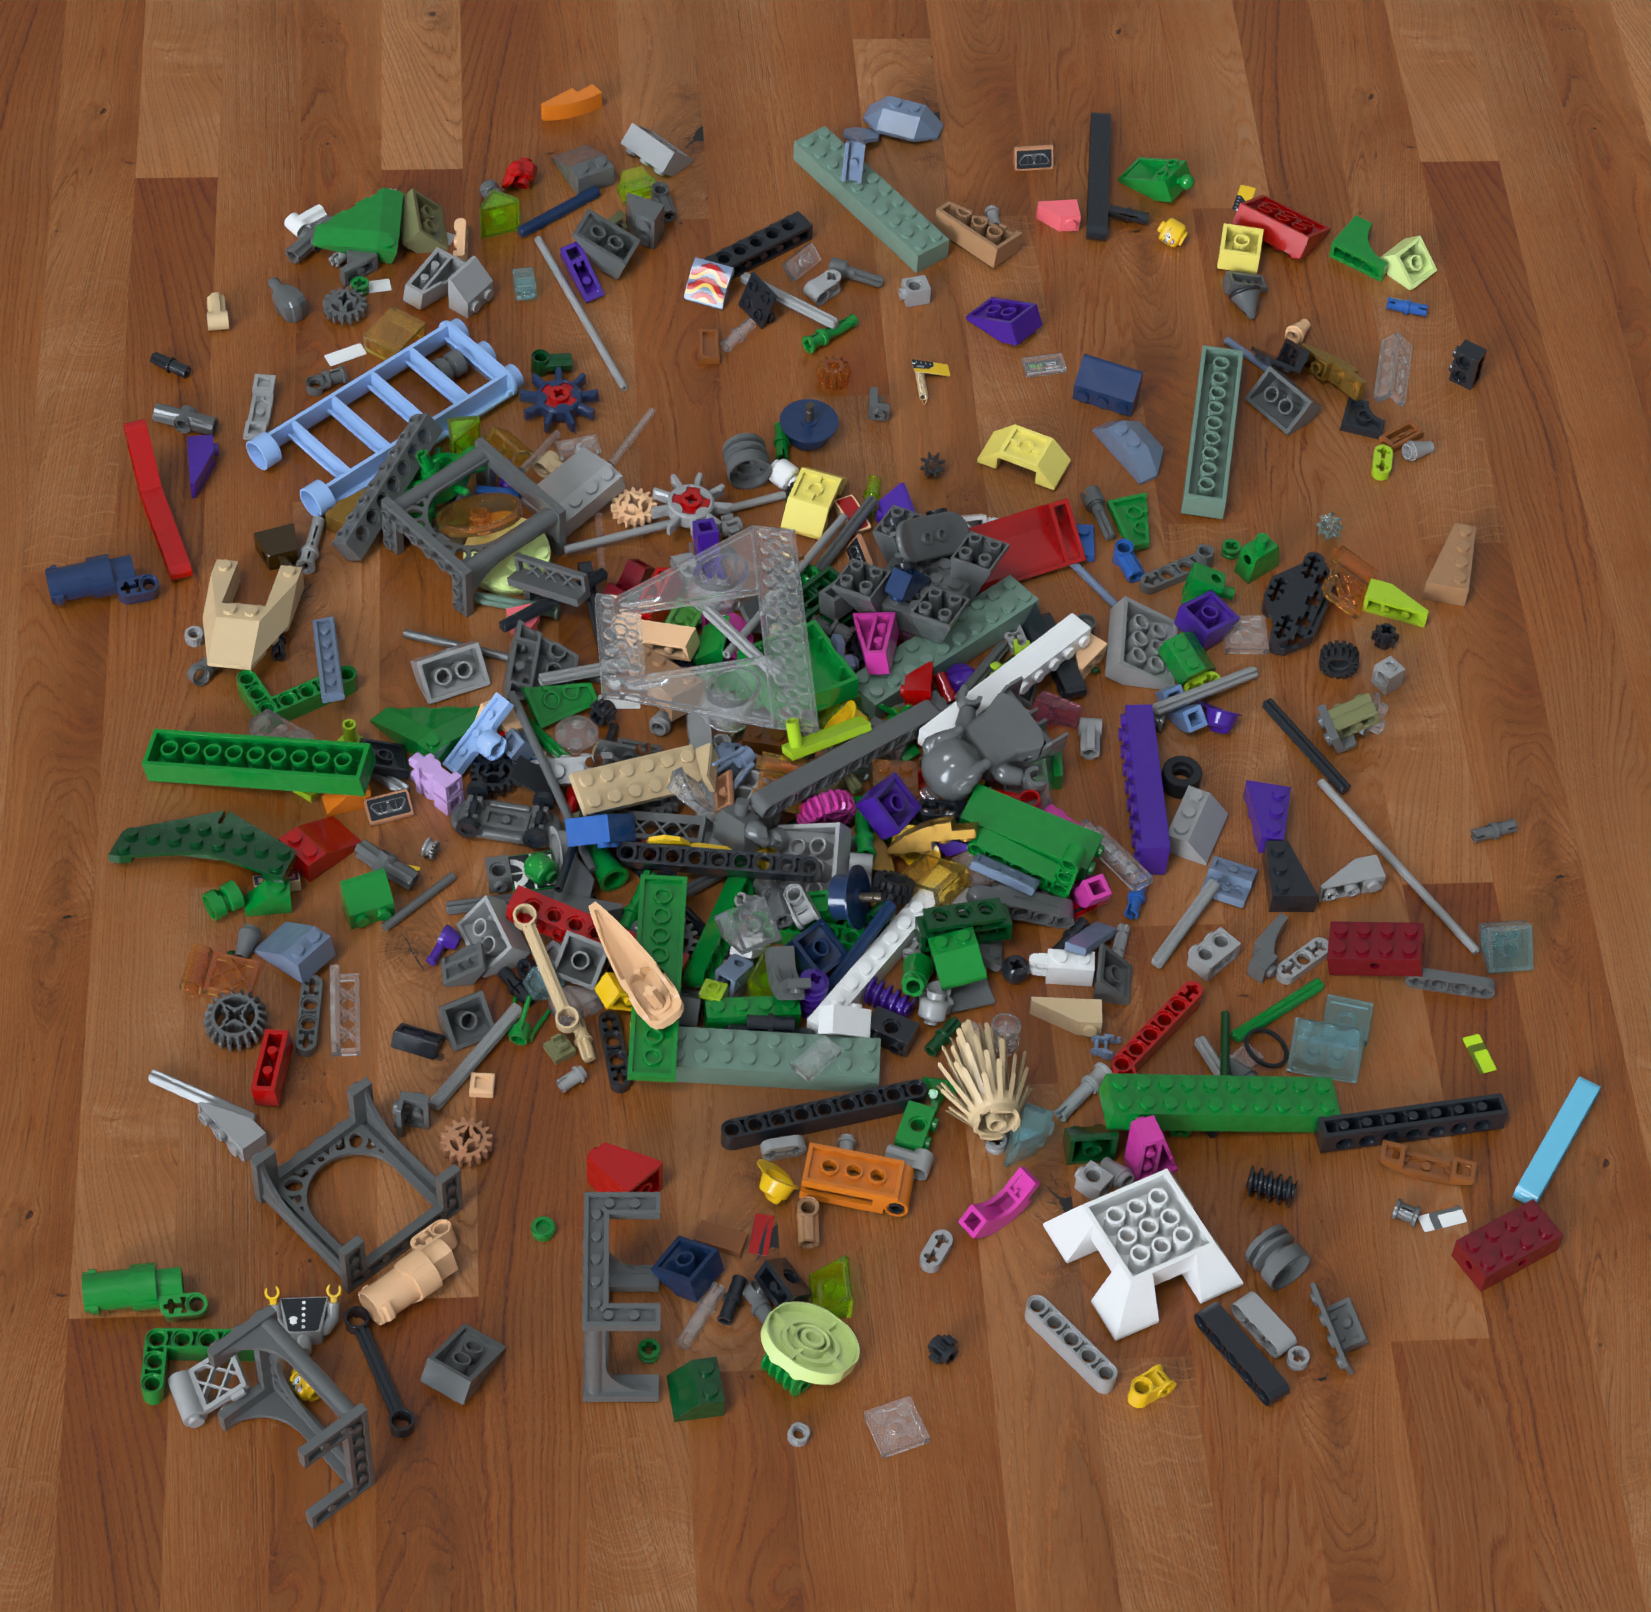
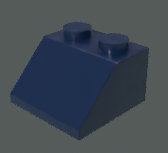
M822 918L784 945L794 946L795 965L799 978L801 973L807 969H818L826 974L838 965L848 953Z
M679 1235L651 1267V1271L675 1295L695 1303L701 1299L725 1270L717 1248Z

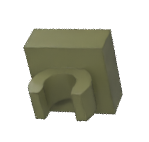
M621 209L608 219L624 230L628 228L626 223L621 221L626 216Z
M558 1033L552 1036L551 1040L543 1043V1049L555 1065L576 1055V1049L564 1033Z

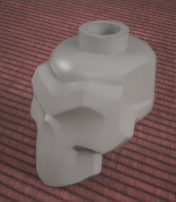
M939 980L927 984L926 991L918 996V1016L924 1019L923 1023L937 1026L938 1022L945 1021L946 1015L950 1014L951 1008L954 1005L953 998L949 997L951 989L942 991Z

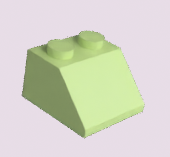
M1420 235L1403 239L1380 257V259L1388 263L1387 275L1409 290H1413L1437 271Z

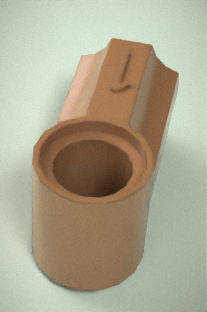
M811 1196L801 1198L797 1205L798 1246L803 1249H813L819 1246V1202ZM803 1210H810L812 1213L808 1214L803 1212Z

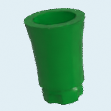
M597 845L588 846V850L597 867L594 874L601 890L612 892L622 887L628 880V871L617 861L608 848H598Z
M910 954L902 963L903 977L901 984L906 995L920 996L934 973V963L925 954Z

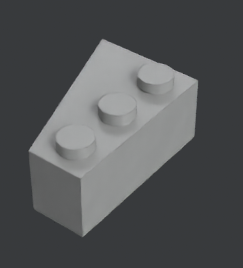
M436 247L405 284L403 301L421 310L448 294V278L465 262Z

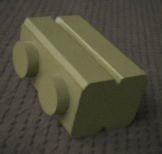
M1369 693L1358 694L1353 700L1346 703H1338L1328 710L1340 739H1344L1382 722Z

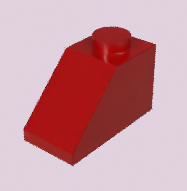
M927 662L905 675V683L900 685V698H904L905 705L911 704L915 706L927 699L932 702L934 683L933 662Z

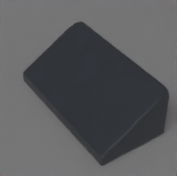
M401 1023L393 1031L391 1047L434 1060L441 1049L445 1036Z

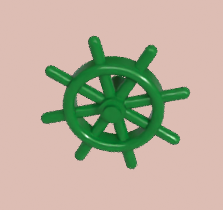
M469 446L462 453L457 454L451 452L443 453V449L437 447L432 456L429 455L427 449L418 451L415 457L420 464V468L405 492L475 448ZM486 464L480 467L479 469L475 470L471 474L486 470ZM471 474L439 493L430 504L428 514H433L435 506L451 500L458 494L468 496L470 490L466 488Z

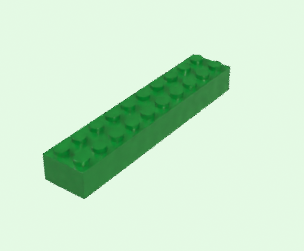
M154 729L142 761V766L148 781L365 796L376 759L370 743Z
M1106 1073L1098 1089L1107 1130H1130L1131 1121L1139 1117L1154 1115L1161 1131L1314 1133L1318 1118L1341 1115L1332 1077Z

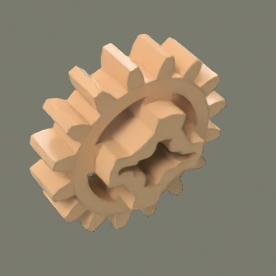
M632 487L631 491L624 489L623 494L619 493L616 498L612 499L611 513H613V519H618V524L624 522L626 528L629 525H633V528H636L638 524L645 526V522L652 523L651 507H656L657 503H655V499L650 497L649 491L643 493V488L635 491V488Z

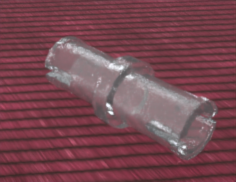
M746 318L742 324L734 327L731 330V334L720 343L721 348L725 352H731L738 343H742L746 336L756 328L754 320Z

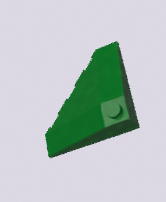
M382 188L370 198L366 197L355 203L354 207L349 210H343L334 215L326 223H320L315 227L312 246L347 254L348 250L372 252L378 255L379 262L392 265L397 254L403 192Z
M458 706L441 708L386 707L373 717L370 723L396 743L403 744L405 750L411 755L419 752L425 757L431 753L443 765L442 763L475 721L480 706L458 708Z

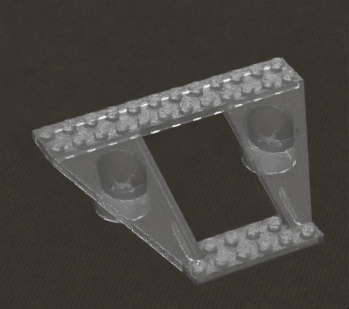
M752 525L619 595L596 593L594 600L602 698L624 700L701 715V718L707 725L726 733L743 730L748 724L787 730L785 721L789 718L799 719L802 732L817 733L819 724L795 529ZM758 595L764 656L646 674L641 623L642 613L694 605L701 612L708 606H712L719 614L725 616L735 611L740 598Z

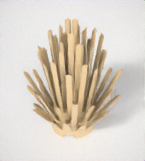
M968 1019L962 1023V1029L958 1028L956 1030L958 1035L956 1041L960 1053L954 1039L950 1037L952 1043L951 1052L955 1062H953L946 1047L942 1045V1050L949 1062L947 1064L958 1085L944 1066L938 1062L939 1069L961 1098H958L943 1082H941V1086L936 1085V1087L963 1113L953 1106H948L949 1110L945 1111L972 1127L974 1133L979 1134L980 1139L999 1140L1003 1138L1002 1134L1010 1130L1014 1133L1019 1128L1021 1123L1019 1114L1032 1090L1030 1085L1025 1087L1021 1096L1029 1071L1028 1067L1024 1069L1027 1053L1026 1050L1022 1053L1016 1085L1017 1054H1013L1009 1084L1006 1033L1004 1032L1002 1038L1000 1036L997 1038V1059L992 1027H990L989 1023L985 1022V1029L983 1030L982 1024L979 1022V1031L974 1030L971 1020Z

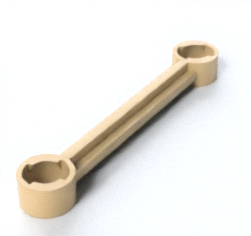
M520 904L513 911L514 924L518 929L523 930L555 1007L556 1027L563 1033H572L579 1026V1014L575 1008L569 1006L536 927L537 914L535 908L530 904ZM522 912L530 914L533 919L528 923H521L516 917ZM564 1014L565 1016L573 1017L575 1022L571 1026H563L559 1023V1018Z

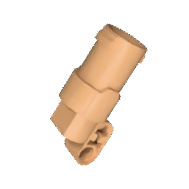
M437 1220L416 1234L410 1241L412 1251L394 1264L393 1269L370 1285H365L358 1292L362 1306L367 1309L369 1316L375 1323L383 1325L386 1322L392 1321L405 1308L424 1300L441 1288L443 1285L442 1281L458 1270L452 1252L457 1245V1239L449 1220Z

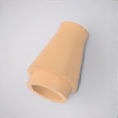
M1301 319L1299 322L1287 327L1285 339L1288 338L1298 344L1301 343L1311 327L1310 322L1307 319Z

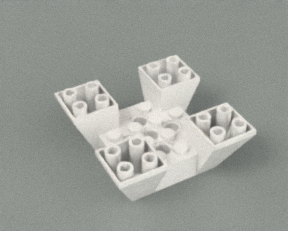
M1164 1169L1043 1223L1045 1230L1066 1263L1099 1251L1110 1268L1111 1274L1092 1298L1091 1303L1115 1341L1159 1322L1154 1287L1159 1283L1182 1274L1200 1303L1238 1288L1244 1283L1219 1244L1194 1211V1206L1170 1169Z

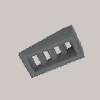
M1226 271L1222 280V286L1226 295L1248 285H1259L1261 287L1260 293L1267 292L1268 290L1263 275Z

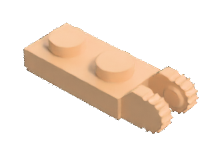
M458 218L454 222V229L456 230L454 247L457 250H453V256L467 262V223L465 219Z

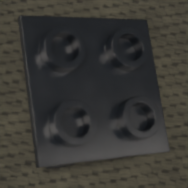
M752 271L738 305L761 329L764 328L765 323H773L776 320L775 313L771 310L777 295Z

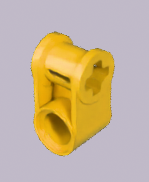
M1157 1364L1132 1380L1127 1396L1128 1402L1135 1408H1144L1157 1399L1171 1393L1177 1383L1174 1380H1170L1163 1371L1164 1367L1161 1364Z

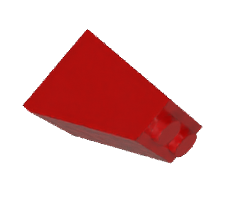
M604 1142L599 1147L591 1149L587 1155V1183L597 1192H660L663 1189V1163L660 1160Z

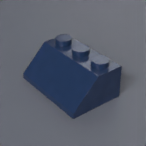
M1084 353L1074 384L1072 399L1131 417L1139 401L1143 372Z

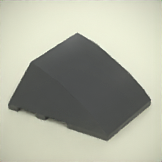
M518 620L507 657L502 685L503 697L509 701L507 694L510 691H516L519 700H526L521 688L541 687L538 682L540 673L577 667L579 655L556 641H550L542 636V633L538 630L535 632L524 625L523 621ZM574 680V681H569V682H563V683L553 684V685H551V686H555V685H565V684H574L575 680Z

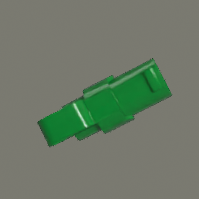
M156 1262L130 1264V1268L99 1272H97V1269H89L87 1272L82 1273L83 1304L87 1314L98 1315L101 1314L100 1311L133 1308L134 1311L160 1309L166 1320L177 1322L201 1319L209 1312V1303L203 1294L198 1292L185 1293L181 1267L157 1269ZM200 1300L204 1302V1306L200 1311L191 1310V1304L194 1301ZM182 1302H185L186 1313H184L183 1308H180L184 1307ZM174 1303L177 1308L174 1309V1313L170 1314L168 1309L170 1304Z

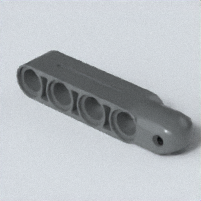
M975 884L966 893L967 902L1000 897L1001 903H1006L1010 917L1014 920L1059 929L1070 928L1075 923L1073 901L1067 898L1037 892L1033 896H1029L1012 887L1002 885L990 887Z

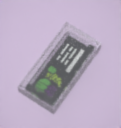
M1062 353L1022 358V366L1026 378L1066 373L1067 370Z

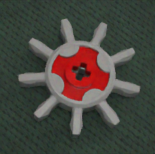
M698 472L694 484L682 485L679 478L672 474L670 484L673 490L671 492L654 487L652 499L667 505L651 507V518L656 519L669 516L671 520L668 522L666 534L669 536L681 526L691 529L690 534L693 539L692 521L714 518L717 528L721 532L722 522L713 514H731L732 503L714 501L724 495L725 486L720 484L708 491L702 487V473Z

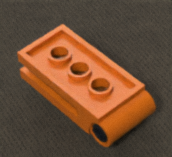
M810 1142L799 1198L811 1196L818 1202L883 1214L884 1209L891 1216L901 1217L908 1213L915 1170L910 1165L904 1164V1160Z

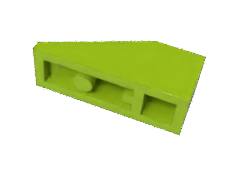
M1371 578L1362 611L1425 628L1429 613L1426 608L1393 584Z

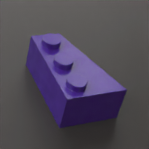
M1246 780L1243 798L1248 808V817L1252 823V832L1258 853H1263L1265 841H1284L1291 787Z

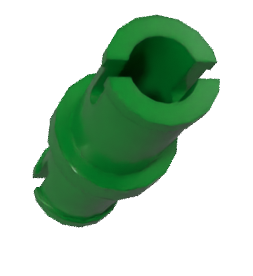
M777 422L774 425L775 438L773 439V445L776 447L775 460H780V456H782V459L789 460L788 447L790 439L782 431L780 422Z

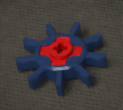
M556 367L555 379L547 382L536 373L532 374V384L538 388L537 392L520 390L519 392L521 402L536 403L524 409V419L529 420L541 414L545 418L544 432L547 433L551 429L553 422H566L569 430L575 432V416L579 414L591 420L595 418V409L582 403L599 401L598 389L580 390L586 384V374H580L571 382L563 379L561 367Z

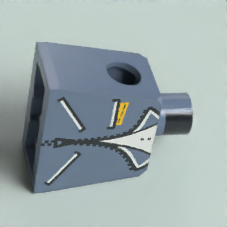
M733 954L715 970L714 980L728 984V997H742L751 985L756 961L754 958Z

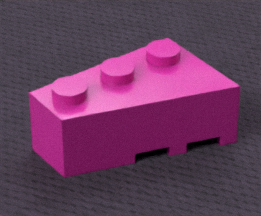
M896 612L853 613L856 634L867 673L877 675L890 674L899 636Z
M1154 1115L1139 1117L1131 1121L1124 1163L1127 1168L1132 1170V1174L1135 1176L1133 1182L1164 1169H1170L1171 1173L1179 1171Z

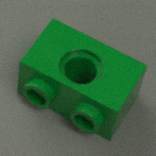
M909 1100L898 1128L894 1145L915 1151L917 1148L929 1150L932 1138L929 1137L930 1133L936 1131L939 1119L935 1118L936 1108Z

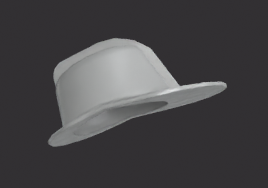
M550 826L548 840L550 849L553 852L554 861L558 864L557 873L559 875L568 849L566 830H556L554 826ZM577 848L575 857L578 856V853H579L578 848Z

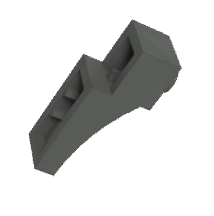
M1282 913L1275 918L1254 944L1252 952L1254 957L1249 962L1247 975L1261 984L1268 977L1272 978L1278 968L1276 966L1278 956L1274 954V948L1281 935L1285 932L1288 917Z

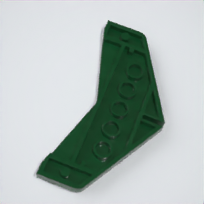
M225 810L136 828H127L120 834L108 854L109 862L132 863L135 858L177 855L226 861L263 874V879L277 883H285L296 862V854L293 848L230 811L225 817Z

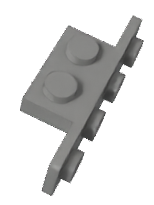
M582 753L579 757L561 755L560 758L548 756L546 758L559 787L572 786L568 777L571 773L590 769L585 765V760L590 756L593 759L594 755ZM600 753L603 759L601 765L620 761L619 758L614 756V753ZM532 760V763L540 767L537 760Z

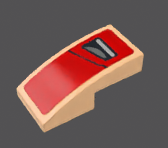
M852 494L836 499L833 503L838 516L841 513L847 515L848 519L844 522L845 525L860 507ZM867 518L854 535L871 529Z

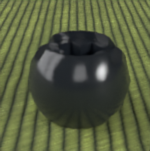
M1012 955L1003 961L1001 973L1009 983L1019 984L1024 982L1030 975V965L1027 959L1022 956Z

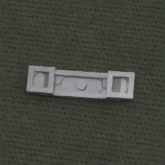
M255 374L252 387V401L248 421L245 423L243 439L250 440L262 432L268 433L274 403L276 375Z

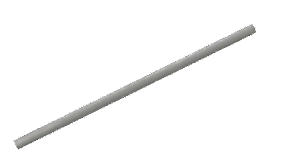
M537 236L534 239L535 243L620 390H628L627 383L541 236Z
M785 491L732 503L731 513L786 499ZM713 514V516H715V517H716V516H720V515H724V514ZM671 519L565 545L563 549L565 554L664 530L667 529V524Z
M841 513L740 631L745 638L749 636L848 519L846 514ZM731 642L723 651V656L727 659L730 658L738 647Z
M1324 778L1320 779L1317 785L1473 955H1476L1480 948L1330 784Z

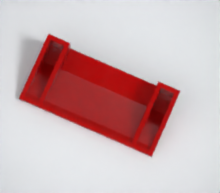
M1068 498L1049 502L969 528V532L973 531L1010 544V548L979 590L980 594L1009 575L1019 582L1086 560Z

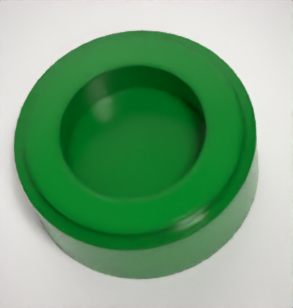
M541 1216L532 1222L531 1234L537 1241L546 1242L555 1236L556 1226L551 1218Z

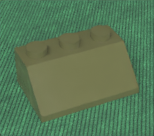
M412 188L403 196L400 223L403 245L417 254L433 252L436 247L447 251L449 245L442 206Z

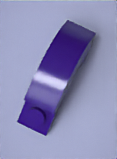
M714 518L692 521L694 549L703 587L707 588L709 596L730 592V583L724 571L720 555L719 530Z

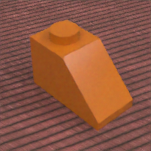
M368 785L365 796L324 794L322 802L327 817L364 809L363 801L364 799L371 798V790Z

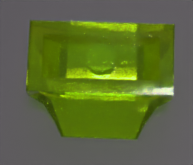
M642 166L623 170L620 183L617 186V193L624 204H626L627 193L650 198L652 184L657 181Z

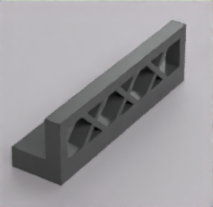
M521 553L514 555L516 571L507 577L509 586L579 607L591 596L588 574ZM523 562H525L531 570L523 568ZM538 567L543 568L548 575L543 574ZM555 572L560 573L566 581L561 580ZM573 578L581 580L582 586L578 585Z
M621 810V814H634L635 826H638L635 829L636 839L638 840L660 836L661 833L668 835L665 830L670 828L680 829L674 836L681 837L684 834L685 837L682 838L690 843H704L706 832H712L714 825L706 816ZM646 827L659 828L653 834H647L644 830ZM688 830L699 831L698 838L689 837L686 832Z

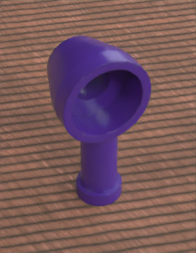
M447 924L442 930L431 954L426 958V962L436 966L445 948L455 950L462 936L452 926Z

